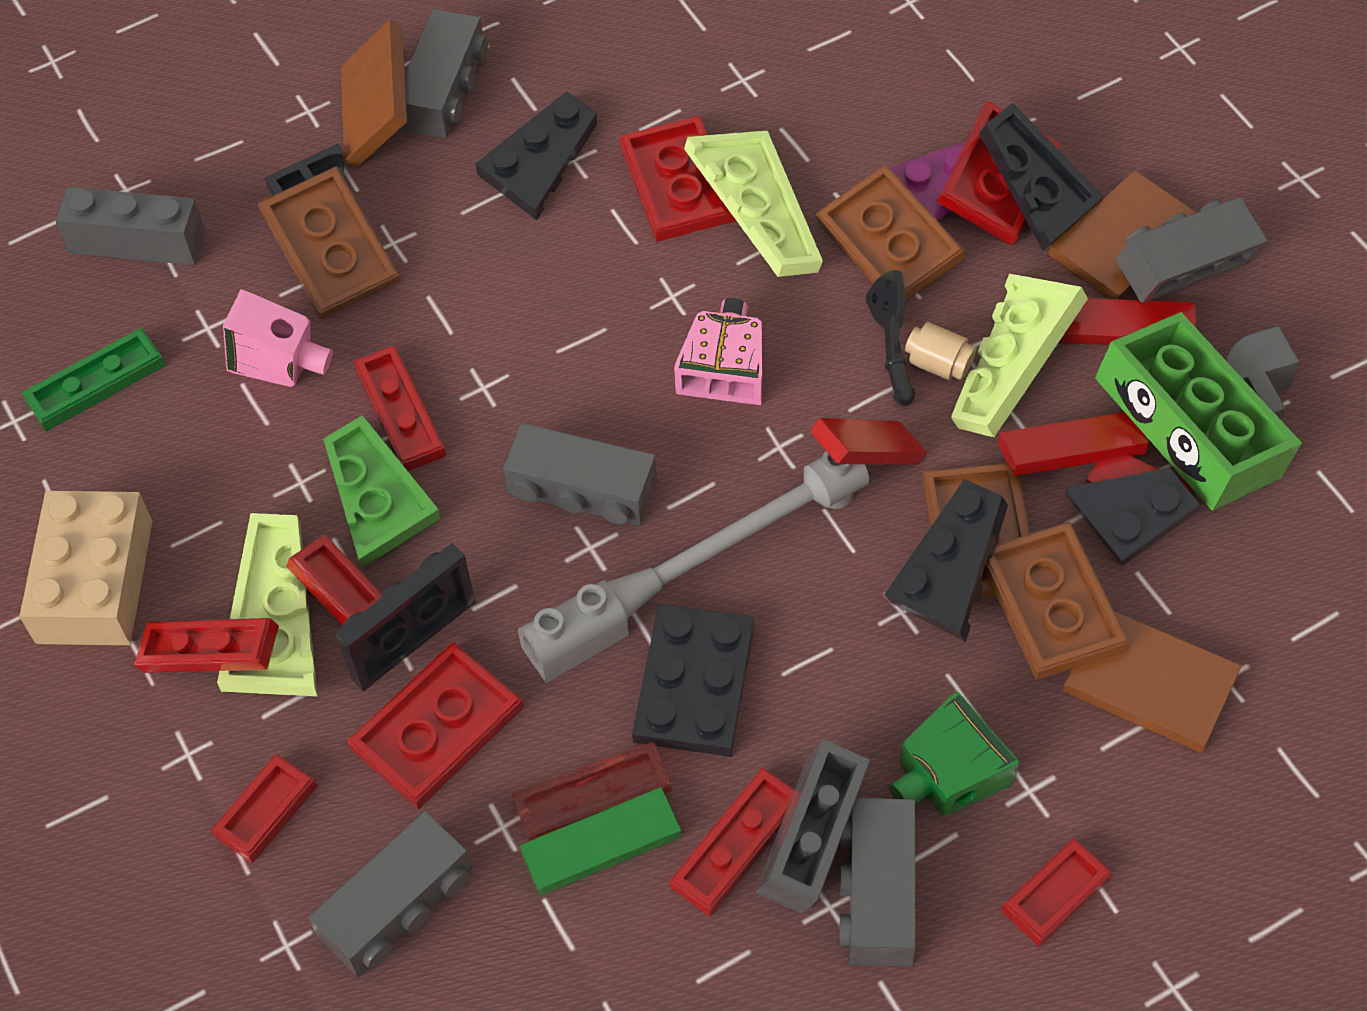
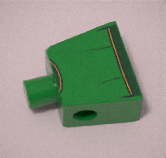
M957 691L904 741L901 746L899 763L906 774L891 783L889 790L894 799L915 800V805L924 798H927L941 815L948 816L1014 784L1019 761Z

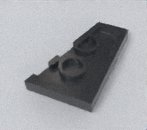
M566 91L475 164L477 175L537 220L544 210V201L551 191H556L561 183V175L568 163L576 159L597 126V113Z
M1014 103L988 122L980 131L979 135L1043 251L1103 198L1097 189Z
M964 479L884 594L890 603L966 642L971 628L968 619L974 602H979L983 589L980 580L987 559L993 556L1008 508L1004 498L997 493Z

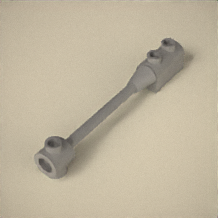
M825 451L822 457L804 466L803 484L653 569L647 568L608 582L603 580L597 584L585 585L578 591L576 596L557 607L539 611L532 621L518 628L521 648L544 682L548 683L628 637L627 619L658 593L664 584L812 500L826 508L840 509L849 505L853 500L854 492L869 484V474L865 464H837Z

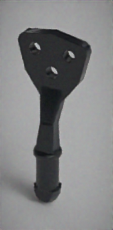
M891 270L877 278L866 294V303L874 319L885 331L886 363L884 366L890 376L894 391L893 399L901 406H909L914 401L915 390L911 387L906 369L907 360L903 358L899 342L905 306L903 275L899 270Z

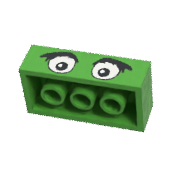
M1182 312L1112 341L1095 377L1212 511L1281 479L1302 444Z

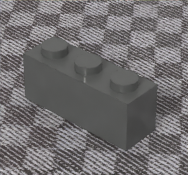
M438 9L432 10L405 72L407 123L399 130L447 139L452 124L458 123L463 110L462 100L466 91L470 92L473 89L476 76L475 69L478 61H483L487 54L488 37L483 35L480 17Z
M67 187L56 218V224L69 253L185 265L196 264L206 232L195 198Z
M1241 197L1222 203L1221 200H1215L1202 207L1198 213L1187 216L1185 213H1179L1168 219L1160 227L1151 230L1149 226H1144L1135 230L1125 239L1127 244L1115 260L1139 301L1143 304L1249 263L1267 243V239Z
M521 423L503 467L508 494H512L525 502L541 501L557 505L562 510L570 513L586 512L602 516L607 521L615 524L630 523L641 526L657 481L654 454Z
M822 739L809 753L755 890L756 894L801 914L817 902L870 759L825 739Z
M856 798L851 810V816H849L841 836V847H850V865L841 864L840 896H850V914H840L839 946H849V965L913 967L916 949L915 800Z
M424 811L315 910L308 919L317 937L359 977L368 968L372 970L380 966L392 952V945L407 931L413 933L421 928L429 919L431 909L445 896H454L466 885L470 873L473 871L468 852Z

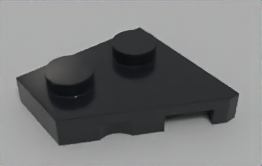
M1170 468L1071 486L1065 490L1066 497L1122 566L1200 510L1198 501Z

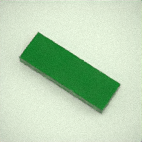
M141 327L24 390L21 394L46 432L166 365L163 357Z
M660 787L521 844L519 847L539 896H542L672 842L682 836L681 829Z

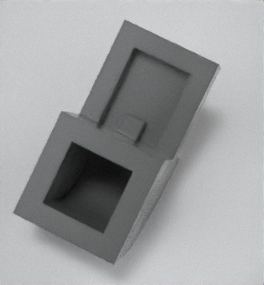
M1276 326L1240 339L1231 348L1226 361L1278 418L1282 420L1286 408L1277 392L1290 388L1299 361L1280 327Z

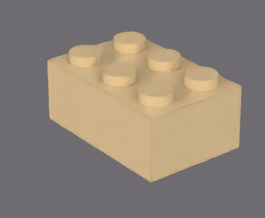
M45 491L19 616L35 644L131 645L153 522L140 492Z

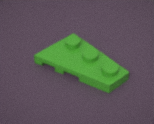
M363 415L323 439L361 569L441 519L439 509Z

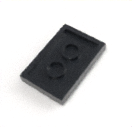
M453 543L441 552L432 553L425 558L418 570L402 582L390 585L378 601L364 612H357L350 616L344 622L342 628L335 633L350 677L362 691H365L476 603L465 555Z
M658 604L632 732L633 743L731 757L754 630L753 616Z

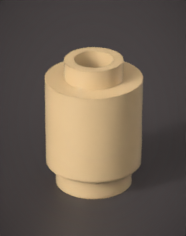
M926 322L922 329L915 327L905 347V352L911 354L910 364L949 381L953 377L961 381L966 377L977 351V347L968 344V338L930 322Z

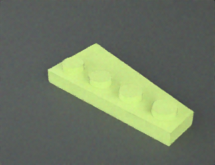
M768 131L687 137L684 150L777 277L818 273L823 260Z
M1009 274L1004 285L1008 291L1004 302L997 303L992 315L995 324L990 337H983L978 349L981 359L977 369L969 371L951 416L958 429L990 437L996 436L1088 300L1082 287Z
M250 514L230 619L271 618L279 625L268 669L219 671L217 684L221 692L318 697L307 588L286 567L289 558L303 549L301 525L297 515Z

